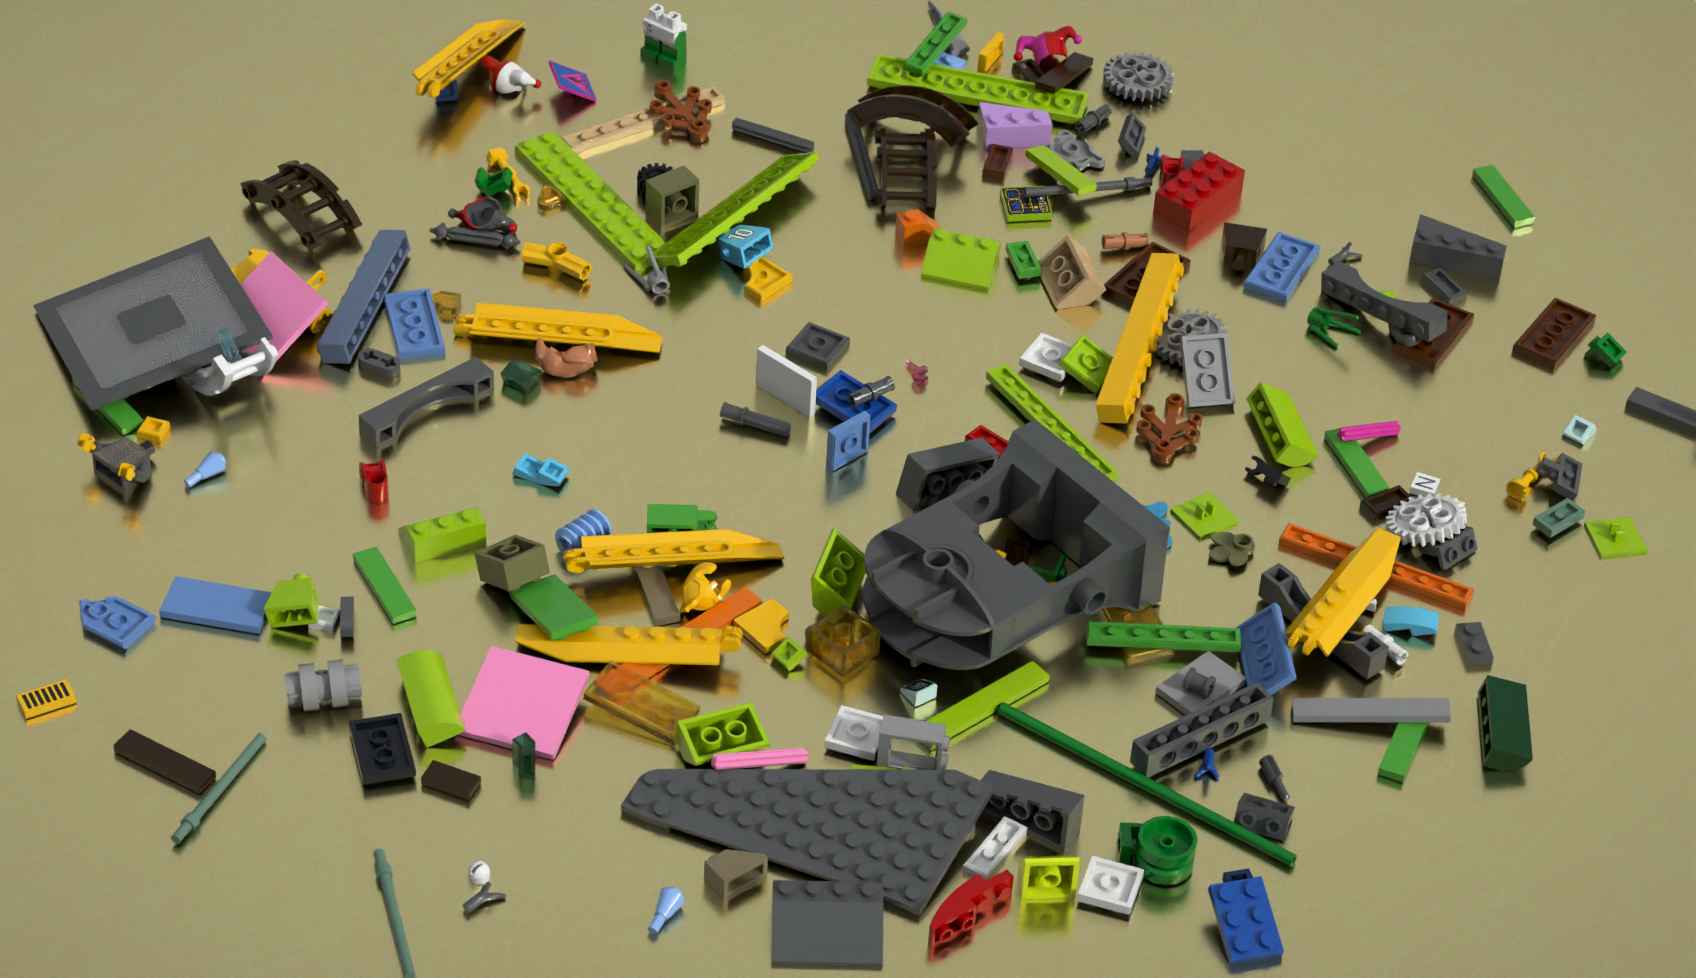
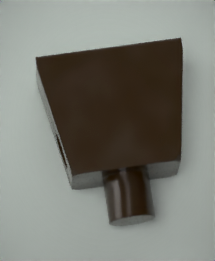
M1224 222L1221 241L1223 262L1232 264L1235 270H1243L1245 266L1255 267L1265 247L1267 229Z

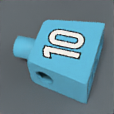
M740 224L727 233L716 237V244L720 248L723 260L741 268L748 267L774 249L770 229L765 227Z

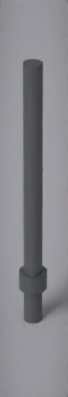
M1126 177L1124 180L1095 182L1097 184L1096 191L1117 189L1132 191L1136 190V188L1151 187L1152 179ZM1064 185L1023 189L1024 197L1074 193Z

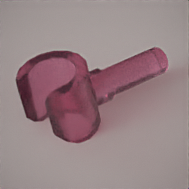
M911 360L906 361V365L914 371L912 377L917 384L928 380V376L925 375L928 372L926 366L919 367Z

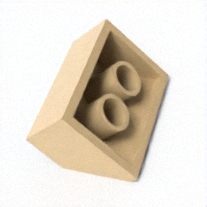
M1069 235L1063 238L1038 261L1041 267L1040 277L1057 309L1090 305L1106 291L1085 247Z

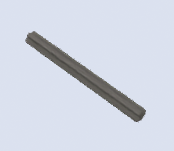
M847 112L845 114V122L867 198L870 200L873 198L877 199L878 185L862 131Z

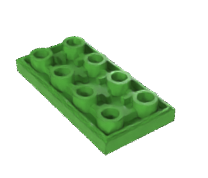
M556 574L522 585L517 591L509 592L510 598L552 640L565 639L569 634L589 630L590 627L599 624L598 615Z

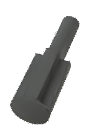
M1272 755L1262 757L1259 764L1271 785L1275 784L1283 801L1289 800L1290 796L1282 783L1283 774Z

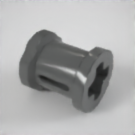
M1191 667L1184 678L1182 687L1186 690L1190 688L1202 694V697L1207 699L1215 687L1216 678L1202 675L1195 668Z

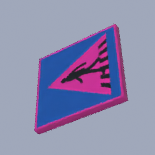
M549 61V66L559 89L564 90V93L571 96L575 94L594 102L597 100L587 74Z

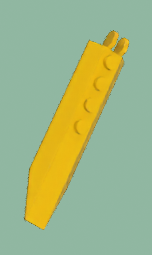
M501 19L475 23L412 72V75L419 81L415 88L416 95H425L428 90V96L436 98L440 90L466 72L482 57L524 26L526 22Z
M478 302L476 303L475 315L460 314L456 316V324L453 328V333L457 337L462 336L463 338L471 335L537 342V339L541 338L543 342L552 344L584 346L585 344L593 343L594 347L655 353H660L662 335L618 315Z
M1378 528L1348 554L1286 629L1287 637L1291 636L1288 641V647L1294 649L1301 641L1304 643L1303 654L1309 655L1314 648L1319 646L1323 654L1328 657L1390 579L1401 537Z
M730 529L581 536L582 548L570 549L565 551L563 559L567 563L566 568L571 573H582L586 568L593 570H602L604 568L626 569L628 567L649 568L652 566H676L680 564H700L703 562L719 563L784 559L783 552L778 543Z
M519 624L515 643L564 662L719 665L720 652H737L740 649L743 632L741 628L727 626L724 629L592 626L587 631L569 634L565 639L552 640L538 625Z

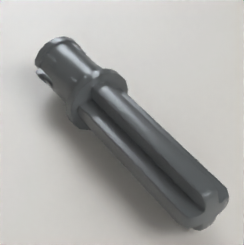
M724 402L720 410V417L737 421L742 426L747 424L785 437L789 435L791 430L790 423L750 411L748 407L741 408Z

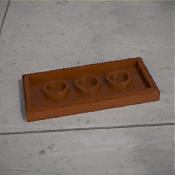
M1151 242L1104 284L1106 291L1103 293L1132 307L1151 254L1178 253L1155 242ZM1179 254L1180 263H1183L1185 271L1190 266L1191 260Z
M1432 297L1428 303L1447 311V331L1430 342L1420 339V342L1412 347H1404L1397 341L1393 346L1392 352L1435 369L1473 321L1474 314Z
M1554 298L1515 342L1512 351L1555 369L1595 322L1596 315L1563 300Z

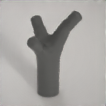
M1348 242L1339 253L1329 258L1328 262L1332 266L1339 261L1349 258L1361 259L1362 254L1348 252L1352 246V243Z
M486 882L475 896L463 904V908L467 913H470L484 902L496 898L505 899L506 894L488 893L491 883Z

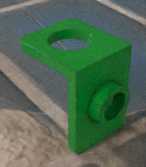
M1062 554L1054 572L1032 566L1030 568L1038 575L1045 577L1048 583H1057L1066 578V555Z

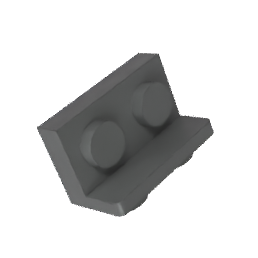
M1468 526L1460 529V534H1453V539L1444 538V543L1435 541V545L1432 546L1429 542L1424 547L1421 546V543H1418L1420 553L1438 557L1440 568L1444 570L1477 550L1473 527Z
M1243 793L1237 805L1234 822L1254 833L1283 841L1286 838L1288 825L1293 817L1295 807Z

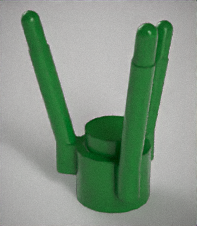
M1319 306L1313 308L1308 315L1307 323L1311 325L1310 331L1317 333L1334 348H1338V344L1322 331V329H1327L1330 324L1357 334L1361 333V330L1333 320L1331 317L1337 316L1357 320L1359 319L1358 315L1327 310Z

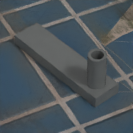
M1638 387L1628 397L1625 407L1696 435V410Z

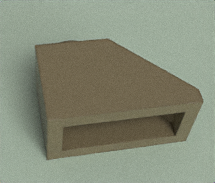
M726 849L704 861V880L725 899L767 876L768 857L762 853Z

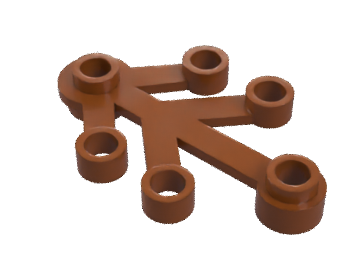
M658 81L654 86V96L659 100H652L650 102L649 111L652 114H663L661 124L664 127L688 130L689 135L695 139L705 138L710 129L706 118L712 110V102L708 99L699 101L698 109L700 112L696 119L692 112L696 100L700 98V89L696 86H690L687 89V101L684 106L672 93V87L668 81ZM660 100H667L674 108L663 106ZM675 117L684 118L685 121L676 120Z
M1177 393L1170 394L1166 398L1165 411L1167 416L1165 424L1155 415V407L1150 404H1145L1141 407L1140 416L1143 419L1137 422V433L1143 435L1152 444L1151 451L1153 456L1159 461H1168L1175 454V449L1187 444L1196 443L1199 436L1196 428L1202 426L1203 417L1199 413H1191L1187 421L1175 425L1176 417L1184 411L1185 404L1183 397ZM1151 425L1162 435L1161 439L1151 431ZM1184 432L1183 437L1171 440L1172 436Z

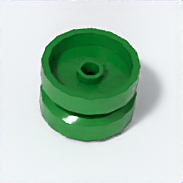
M1158 816L1145 821L1139 829L1135 855L1136 867L1144 869L1143 877L1161 885H1173L1186 880L1192 873L1198 839L1195 830L1187 822L1172 816Z

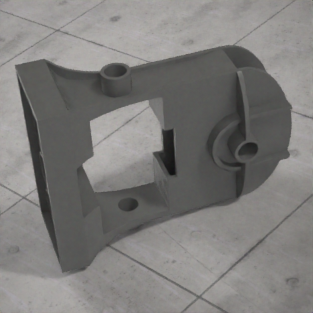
M1035 419L1012 432L1003 454L978 480L970 479L964 481L958 486L953 495L881 531L870 540L865 550L864 562L867 578L863 587L864 606L870 617L869 628L871 631L875 629L880 637L892 648L911 659V666L917 667L925 662L946 669L970 670L992 663L1065 621L1083 613L1092 615L1101 608L1119 607L1139 614L1161 601L1169 526ZM1009 517L1035 540H1047L1055 544L1079 564V570L1061 581L1050 585L1024 562L1013 566L979 538V525Z

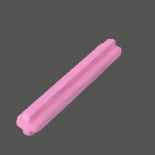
M804 748L714 754L711 757V766L716 770L802 764L808 761V751Z

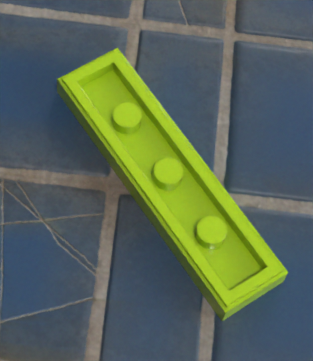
M1045 145L1026 149L1025 156L1076 195L1079 196L1096 191L1097 184Z

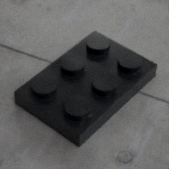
M401 713L349 721V730L363 785L416 776V768Z

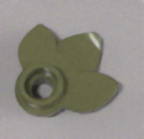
M1230 532L1210 534L1211 540L1217 546L1209 553V558L1216 562L1229 561L1232 566H1240L1247 562L1248 555L1252 554L1255 550L1253 538L1248 534L1240 533L1234 535Z

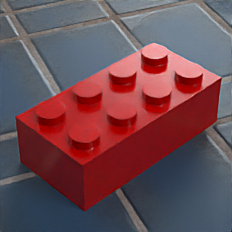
M1208 152L1156 191L1153 213L1190 232L1242 192L1245 170L1216 154Z

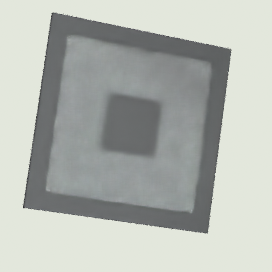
M210 236L33 305L91 411L102 408L117 400L125 399L142 390L150 389L152 386L162 382L170 381L187 372L195 371L197 368L212 363L213 358L219 355H223L225 358L232 354L240 353L242 350L259 345L261 338L265 337L267 340L273 338L268 327Z

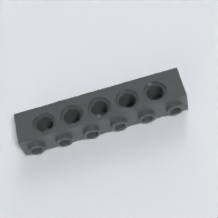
M1258 682L1134 739L1130 763L1146 777L1159 773L1203 752L1207 748H1212L1269 721L1274 698Z

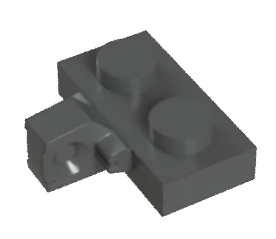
M1564 453L1558 456L1556 462L1544 456L1537 464L1536 472L1544 478H1549L1553 481L1552 490L1556 491L1559 495L1565 496L1572 501L1578 495L1582 463Z

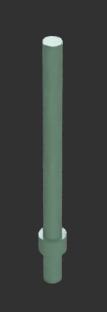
M258 733L196 808L184 816L180 822V827L171 836V840L174 843L179 844L189 832H193L197 828L201 817L266 741L265 735Z
M376 849L373 852L376 863L375 874L377 880L381 882L404 977L415 978L416 975L391 881L393 877L391 866L386 861L384 850Z

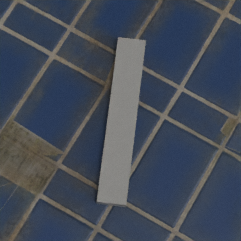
M1449 698L1292 699L1293 722L1450 723L1451 719Z

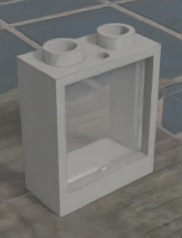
M884 715L879 732L877 766L893 768L908 766V769L946 770L949 755L944 754V751L948 752L950 736H946L947 725Z

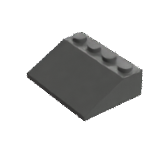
M773 880L771 965L883 967V883Z

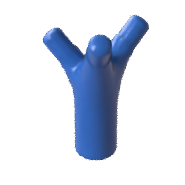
M1159 147L1155 148L1153 155L1149 153L1146 155L1149 162L1145 168V173L1148 175H1152L1157 164L1161 162L1162 156H1158Z
M1207 748L1204 750L1202 766L1194 774L1196 778H1199L1207 771L1211 772L1215 779L1219 778V774L1214 766L1213 749Z

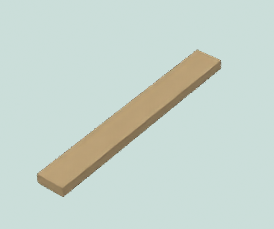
M714 86L700 90V98L696 100L692 115L700 112L698 109L700 100H710L712 108L725 104V97ZM687 95L678 98L684 106L687 101ZM668 101L663 103V106L674 108ZM649 108L560 138L577 154L662 125L661 117L663 114H652Z

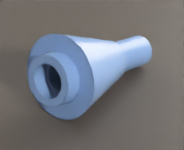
M210 451L195 472L184 480L185 485L191 488L201 479L204 480L226 471L225 458L219 452Z
M664 887L661 889L655 917L648 927V931L652 934H658L663 923L685 904V899L679 889L675 887Z

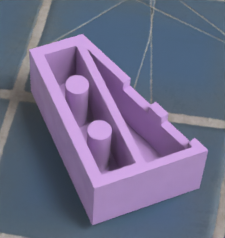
M979 102L977 122L979 123L978 128L985 150H990L992 144L1012 148L1049 146L1052 122L1048 111Z

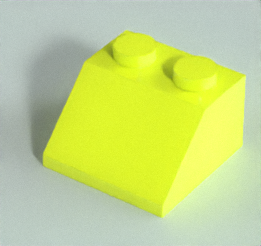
M1074 855L1019 857L1017 876L1021 900L1075 898L1080 864L1079 857Z

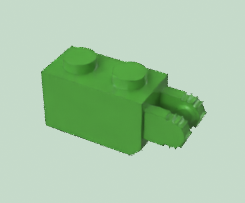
M648 504L647 533L717 530L715 525L717 515L713 511L697 510L698 505Z

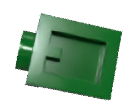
M1607 332L1602 338L1597 335L1588 344L1590 349L1584 355L1589 357L1595 351L1611 368L1627 351Z
M1120 822L1117 836L1118 863L1129 865L1131 854H1136L1139 829L1144 823Z

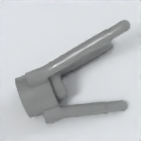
M647 246L648 256L654 269L648 274L647 281L628 264L623 266L645 287L647 292L652 290L655 294H662L670 287L665 267L659 269L651 247Z

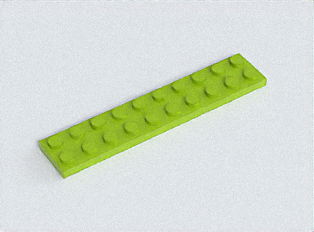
M877 54L867 77V85L876 88L897 85L921 86L941 92L961 104L978 106L979 102L1048 111L1051 120L1067 124H1075L1083 118L1089 100V93L1061 88L1055 94L1036 89L1033 82L933 64L922 77L904 69V63L907 59Z
M554 131L515 144V152L626 264L636 272L648 268L645 260L648 257L646 247L650 246L652 252H654L666 242Z
M817 152L783 155L654 251L653 254L658 267L664 268L669 265L680 267L686 264L688 258L701 253L704 246L714 243L716 237L727 233L732 225L742 222L744 216L758 210L757 206L770 201L773 194L783 191L786 188L785 185L799 179L801 173L811 170L813 168L812 165L819 161ZM649 256L646 257L645 260L648 267H653Z

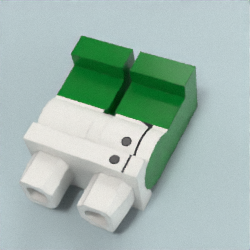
M653 5L649 9V15L643 19L645 40L644 46L641 47L640 55L654 62L658 61V64L674 71L687 61L685 32L687 24L681 21V14L677 12L664 14L662 5Z

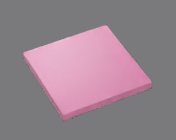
M272 251L241 284L273 336L272 339L267 341L277 350L278 358L276 361L329 304ZM259 345L252 346L245 350L248 352H255L258 349Z
M491 646L461 712L466 731L458 735L554 760L590 677V673L588 670Z

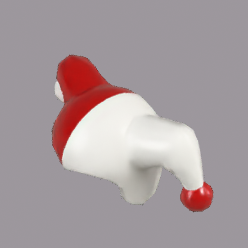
M487 55L481 59L482 66L489 73L490 84L498 93L521 92L527 88V85H532L535 89L541 86L540 80H534L515 62H500Z

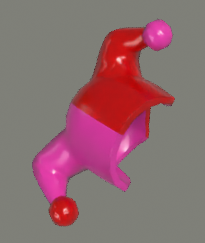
M1071 26L1062 27L1054 32H1043L1036 37L1021 36L1017 40L1016 53L1013 58L1015 61H1021L1024 49L1032 51L1037 65L1040 64V60L1047 56L1063 55L1068 57L1066 48L1068 38H1072L1075 44H1080L1082 37L1077 35Z

